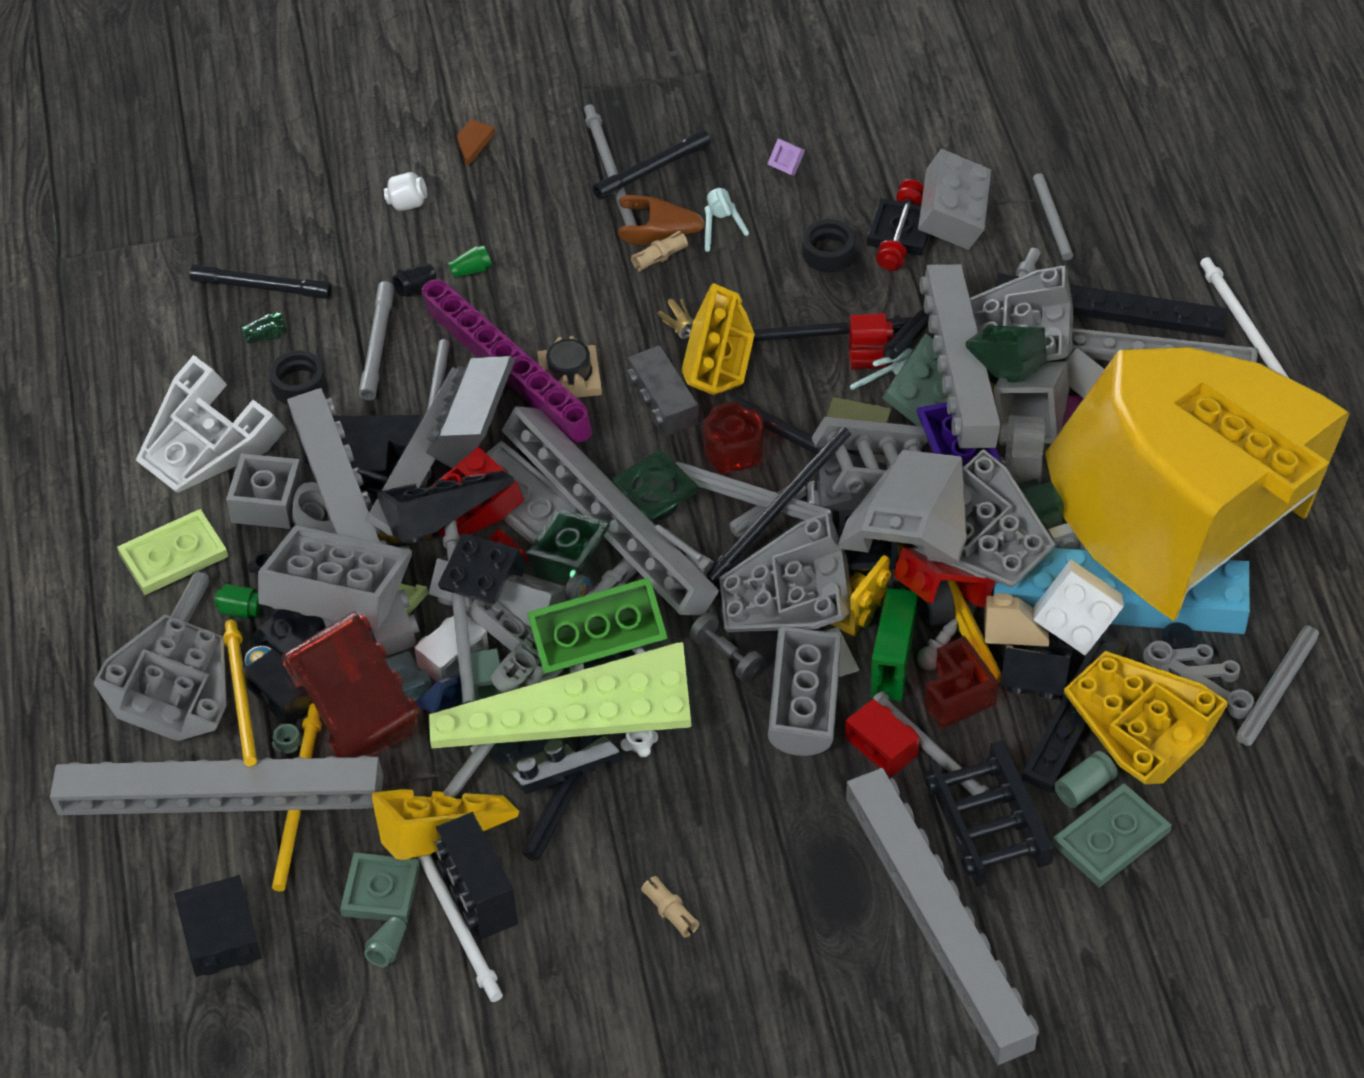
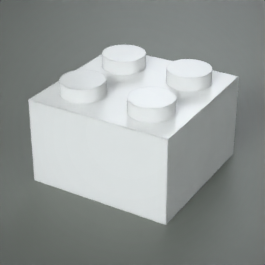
M1070 559L1033 607V620L1086 655L1124 607L1123 595Z

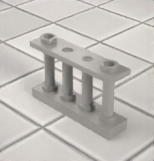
M824 417L812 436L815 447H824L842 426L851 432L852 435L835 452L842 472L832 488L834 492L866 495L886 471L880 470L873 452L884 453L889 465H891L902 450L921 452L928 441L921 426ZM847 450L859 451L866 468L854 467Z

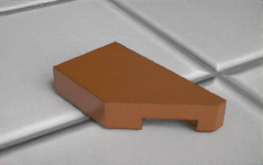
M470 119L458 133L457 143L466 165L470 166L495 135L494 127Z

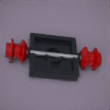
M908 179L900 183L899 191L896 194L897 201L880 198L867 237V245L879 247L876 262L885 270L895 271L901 269L907 253L923 255L929 234L918 230L924 185L917 180Z

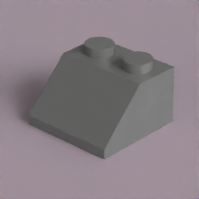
M848 453L854 467L866 468L860 456ZM832 456L820 468L819 474L821 506L832 510V521L836 528L839 527L840 511L855 510L866 497V494L833 491L832 486L841 474L842 469L837 457ZM877 462L880 470H887L886 464Z

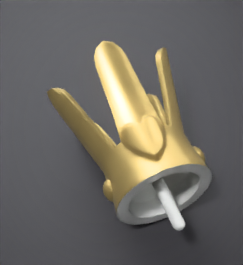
M669 299L668 304L677 317V321L662 311H658L657 314L663 319L664 323L675 329V333L681 339H686L690 337L694 319L690 317L683 299H681V303L685 313L673 299Z

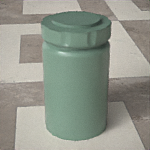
M1096 751L1057 780L1054 784L1055 791L1064 804L1070 808H1076L1115 779L1118 775L1117 768L1108 755L1102 751Z

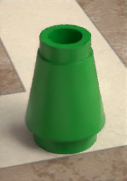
M475 245L449 262L448 265L455 279L457 277L486 272V268L491 267L492 263L485 246L477 247Z

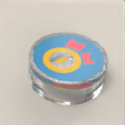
M579 573L574 574L566 586V601L586 596L591 589V579Z

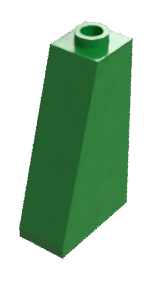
M886 589L872 657L871 698L883 691L889 696L888 700L902 701L917 613L918 595L914 591Z

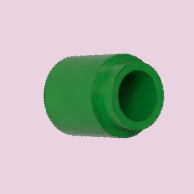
M225 584L222 589H218L216 592L215 607L219 608V613L222 615L251 619L252 617L258 618L261 613L263 604H259L258 592L254 588Z

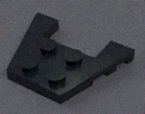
M605 735L577 753L562 738L496 743L490 750L493 760L525 794L563 782L566 775L578 771L586 774L595 771V765L610 761L612 765L623 760L620 751Z

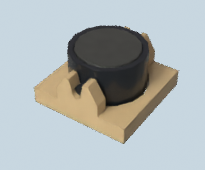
M573 336L564 340L558 337L548 350L537 351L539 365L576 398L602 395L595 345L586 346Z

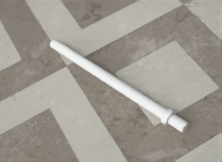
M1209 257L1202 259L1200 265L1206 272L1205 278L1209 283H1213L1253 346L1258 348V353L1267 367L1288 377L1223 279L1222 270L1216 267Z
M431 854L417 857L477 974V984L480 988H484L491 1002L500 1000L503 995L496 983L498 977L494 970L489 969Z

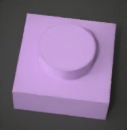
M777 139L767 164L795 176L805 150L782 139Z

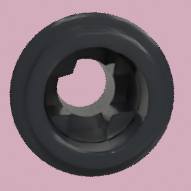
M431 264L398 270L397 274L392 278L395 291L400 296L406 295L410 297L422 289L427 282L435 280L436 271Z

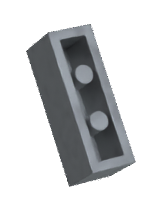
M660 345L628 357V370L625 372L627 381L631 387L635 386L638 390L641 404L644 407L648 406L650 409L651 417L656 427L660 426L665 435L669 436L699 424L698 404Z

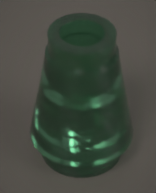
M270 311L242 327L247 343L281 338V335L287 333L280 311L275 313Z

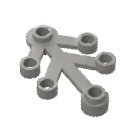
M1154 641L1145 648L1143 653L1145 665L1166 672L1170 671L1177 676L1203 684L1228 701L1227 711L1232 717L1243 719L1252 710L1254 698L1248 691L1238 689L1230 693L1207 679L1221 677L1226 682H1234L1239 678L1240 665L1233 660H1227L1222 664H1210L1214 652L1209 645L1200 644L1193 648L1172 649L1167 642ZM1200 653H1204V654H1206V655H1208V656H1207V657H1202V656H1200L1199 654H1200ZM1194 660L1199 666H1186L1181 661ZM1231 669L1234 673H1229L1225 670Z

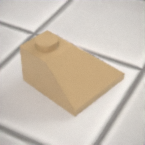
M1007 593L986 596L984 612L985 643L1049 646V631L1033 620V607L1019 597H1013Z

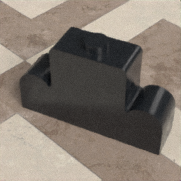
M420 415L332 416L334 422L340 420L346 437L341 439L343 445L349 444L354 457V461L350 462L352 469L357 467L387 477H390L391 461L395 460L398 463L421 422ZM299 437L303 460L306 464L310 465ZM361 475L363 485L359 486L360 491L366 490L368 487L383 489L386 483Z

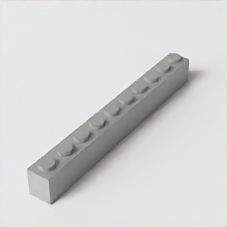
M322 388L287 399L294 424L335 534L387 545L385 540L379 541L377 534L382 533L381 530L365 521L369 513L368 510L372 508V504L367 491L362 493L359 486L363 485L361 475L357 472L358 467L354 469L351 467L350 462L354 461L349 444L343 445L341 439L346 438L340 420L336 422L333 420L332 416L337 413L332 398L326 399ZM404 589L397 592L390 612L378 630L371 629L381 658L417 645L414 634L419 632V628L414 614L408 616L405 610L410 605Z
M515 406L502 432L644 578L650 577L653 588L680 615L705 614L719 590L671 541L655 529V525L540 409Z
M330 756L314 759L303 757L293 759L263 758L257 760V763L251 767L246 766L244 761L240 759H230L228 761L201 759L185 762L174 760L165 762L135 761L133 763L102 762L100 764L73 762L56 765L50 799L57 815L374 808L372 793L382 791L384 775L379 758L370 756H359L357 758Z
M880 768L847 781L846 800L997 1065L1034 1051L1037 1035H1039V1028L1032 1015L1027 1016L1018 990L1015 987L1011 988L1007 982L1006 971L1001 961L994 960L990 953L991 948L984 933L979 934L975 927L972 911L968 906L964 907L959 900L960 896L956 884L953 880L948 881L945 876L944 866L939 855H933L931 852L928 837L922 828L918 829L914 823V815L909 804H903L900 799L899 789L893 778L889 779L884 769Z

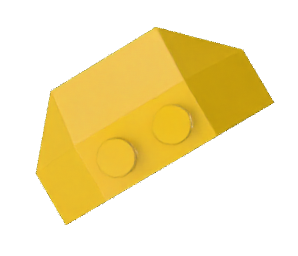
M715 283L710 286L693 321L681 370L687 385L712 395L739 387L744 383L755 335L748 315L741 304L740 295Z

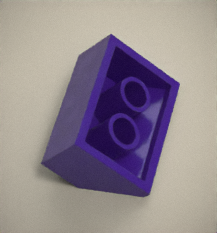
M947 402L917 408V415L933 453L961 456L964 467L984 449L1002 464L996 448L959 447L957 436L952 434L953 416L948 415Z

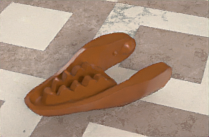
M625 195L619 199L620 206L623 208L650 209L649 221L646 225H629L618 229L619 237L627 243L635 245L651 244L655 240L661 241L677 231H681V234L685 235L702 231L705 227V221L698 213L655 197Z

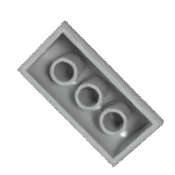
M779 625L768 739L777 749L792 755L809 756L824 752L831 746L834 736L842 634Z

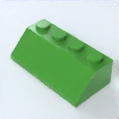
M650 577L527 612L544 674L668 639Z

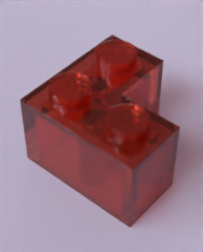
M965 636L937 648L936 672L940 678L926 683L924 706L940 729L996 704L998 680Z

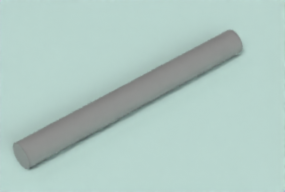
M1038 173L1033 177L1037 192L1062 259L1070 260L1073 257V252L1044 175Z

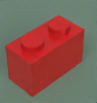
M874 698L846 720L845 739L877 767L883 768L890 778L918 756L919 736L911 726L904 725L895 717L890 708L882 706Z

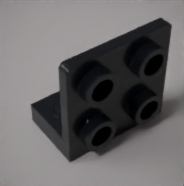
M462 533L438 586L444 591L495 604L508 576L513 574L522 577L527 566L519 548Z
M278 609L249 639L256 646L267 640L283 656H288L296 669L303 674L306 672L301 657L302 651H306V648L310 647L311 643H314L316 639H319L320 635L324 634V631L328 630L322 617L305 616L299 612Z

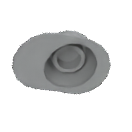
M303 483L297 488L293 499L292 519L295 525L335 534L317 483Z

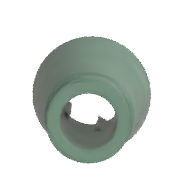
M390 917L365 943L364 955L371 964L378 967H386L389 963L395 961L407 928L405 922L398 917Z

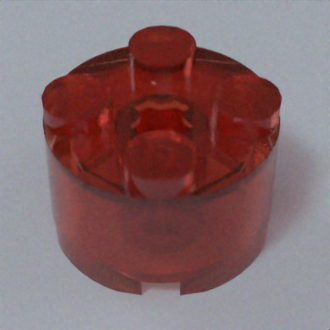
M727 402L715 406L710 410V415L704 419V454L707 460L715 466L716 471L720 473L740 471L760 463L763 453V420L756 409L752 407L751 410L742 407V403Z

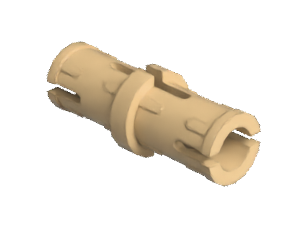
M677 231L661 241L655 240L651 243L650 247L631 256L632 264L635 269L641 272L659 261L663 263L673 253L688 246L687 239L683 233L681 234V231Z
M657 876L651 877L650 880L653 882V886L647 880L643 884L641 891L657 906L659 915L663 919H668L683 937H689L691 934L687 929L689 928L694 933L699 927V921L682 905V899L678 895H673Z

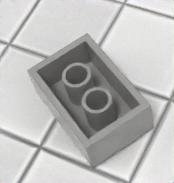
M940 149L926 169L918 230L969 250L985 229L991 169L960 157L957 154Z

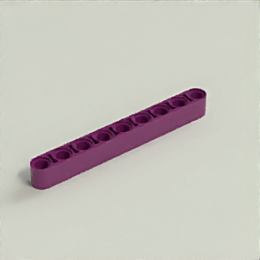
M438 279L431 280L423 286L422 294L430 316L477 358L511 356L515 359L506 383L533 408L540 409L572 442H583L592 435V425L586 406L444 281Z

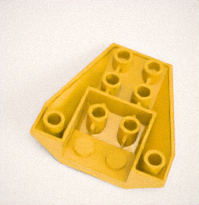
M1108 651L1102 653L1064 688V694L1116 763L1144 784L1164 783L1204 745L1228 704V701L1201 683Z

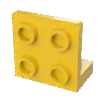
M883 555L867 576L857 571L850 578L852 591L850 613L845 619L834 622L831 625L855 637L862 627L866 628L870 624L875 610L879 606L883 607L886 589L888 588V581L891 576L889 557Z

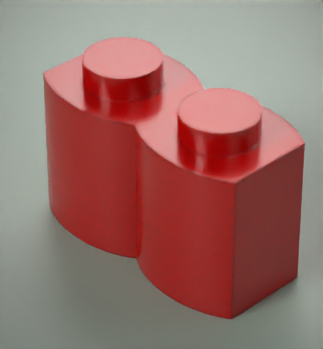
M885 313L850 315L849 360L851 370L881 369L886 367V364L877 367L873 366L874 361L885 358L883 354L885 350L884 345L887 343V340L893 337L892 322H886Z

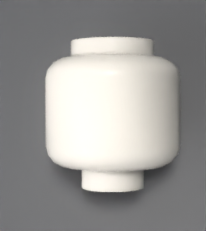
M413 172L392 176L388 180V188H384L387 204H392L399 212L418 208L423 204L424 199L427 198V188L424 179L418 177Z

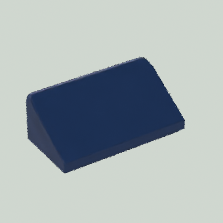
M460 674L437 681L415 702V706L435 713L461 703Z

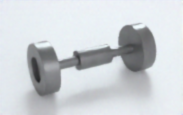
M710 613L700 616L690 629V638L697 644H703L711 638L715 641V646L730 659L735 658L740 662L736 668L735 675L744 683L753 680L764 666V657L756 651L742 657L737 647L725 637H718L715 634L719 624L718 619Z

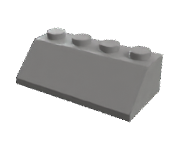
M448 556L437 558L428 594L438 597V602L453 606L451 592L441 590L438 586L448 564ZM525 573L522 577L511 574L508 576L497 602L531 628L527 612L567 601L572 588ZM465 597L466 611H468L475 599Z

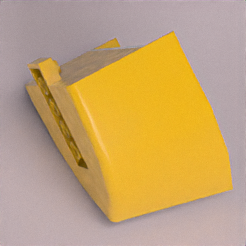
M1191 347L1123 349L1115 354L1045 452L1057 509L1094 560L1147 603L1172 621H1175L1178 618L1187 592L1289 512L1292 511L1303 519L1308 516L1348 420L1349 412L1324 395L1260 363Z

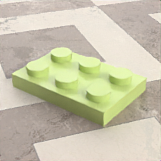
M201 509L117 546L120 557L144 596L228 557L226 547Z

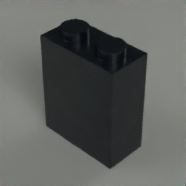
M240 875L174 893L195 977L213 975L223 969L245 966L255 960L262 959Z

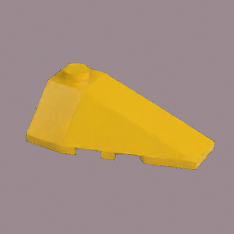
M405 789L372 793V803L381 843L395 859L410 860L412 857L426 856L436 852L433 844L434 841L438 840L436 826L470 812L474 813L483 831L514 819L519 814V810L503 795L465 793L462 795V799L445 796L444 792L433 791L432 797L414 796L413 790Z

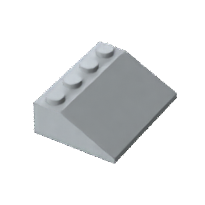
M295 525L258 571L259 604L271 606L274 609L299 612L305 616L322 617L333 622L358 625L364 629L378 630L390 612L411 559L412 550Z

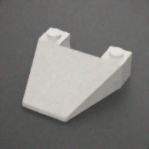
M194 355L174 377L136 458L139 464L177 493L236 467L241 453L262 455L268 452L287 430L271 412L254 400L249 403L233 423L212 408L210 404L227 384L212 368Z

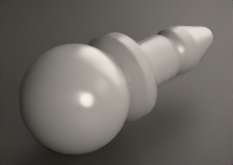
M956 618L943 627V631L939 633L935 641L929 639L927 642L928 646L923 647L918 652L917 663L923 670L933 671L941 665L942 655H946L948 652L944 647L951 640V636L955 634L958 626Z

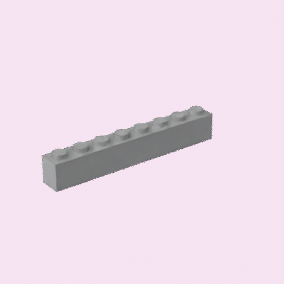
M927 265L925 277L920 278V293L925 294L924 311L930 315L928 326L929 332L934 333V353L939 355L938 372L943 373L942 390L944 394H948L947 412L948 415L953 416L952 434L957 436L960 448H996L1000 422L962 265Z

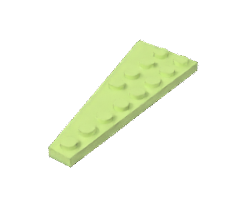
M683 642L429 714L431 749L691 727Z

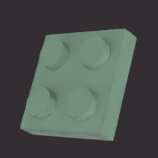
M354 852L341 903V915L344 917L388 921L390 917H398L405 923H408L420 869L419 859L399 860L393 856Z

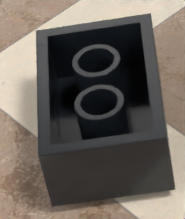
M470 812L436 826L438 840L434 841L433 844L439 857L436 860L437 866L443 878L449 877L452 883L449 886L456 904L462 902L465 908L463 916L470 930L475 928L482 940L517 925L513 887L474 813Z

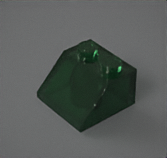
M989 325L966 341V348L996 378H1007L1008 382L1024 381L1027 376L1036 372L1039 367L1047 362L1045 327Z
M557 508L526 552L536 577L563 584L580 572L610 528L609 522Z

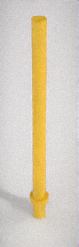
M228 620L225 622L223 641L228 647L243 761L246 766L251 767L257 763L240 647L243 639L242 633L238 630L237 622L235 620Z
M317 703L310 704L307 718L302 723L304 734L299 757L312 759L316 735L321 731L322 726L320 721L322 706ZM288 810L272 884V889L278 892H282L286 888L301 810Z

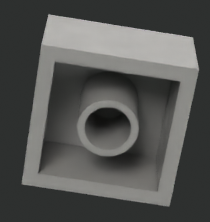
M241 453L226 498L231 523L291 529L294 494L297 488L304 483L300 459Z

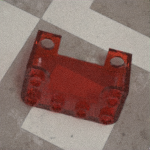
M355 611L287 651L281 658L296 687L303 684L331 733L328 743L338 758L371 756L411 735L417 723L416 715L419 714V709L411 696L407 698L401 688L403 681L396 669L391 670L385 660L387 659V654L384 647L379 641L375 643L369 633L371 626L364 614L358 615Z

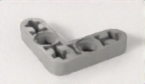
M475 599L468 609L471 618L511 650L492 673L491 680L494 686L504 693L518 689L536 666L541 664L532 629L499 602L490 604ZM516 660H518L519 662H521L525 667H523L522 665H520ZM508 672H509L513 677L509 678V677L507 676Z

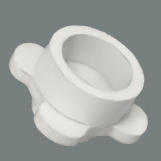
M653 730L627 732L626 739L621 741V748L624 751L631 750L638 753L640 757H646L651 753L650 748L652 744L658 741V734Z

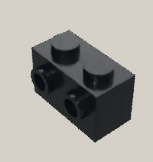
M274 648L243 669L247 688L285 724H290L308 711L310 704L317 703L314 692L316 686L313 680L307 674H300L292 660L286 655L282 657Z

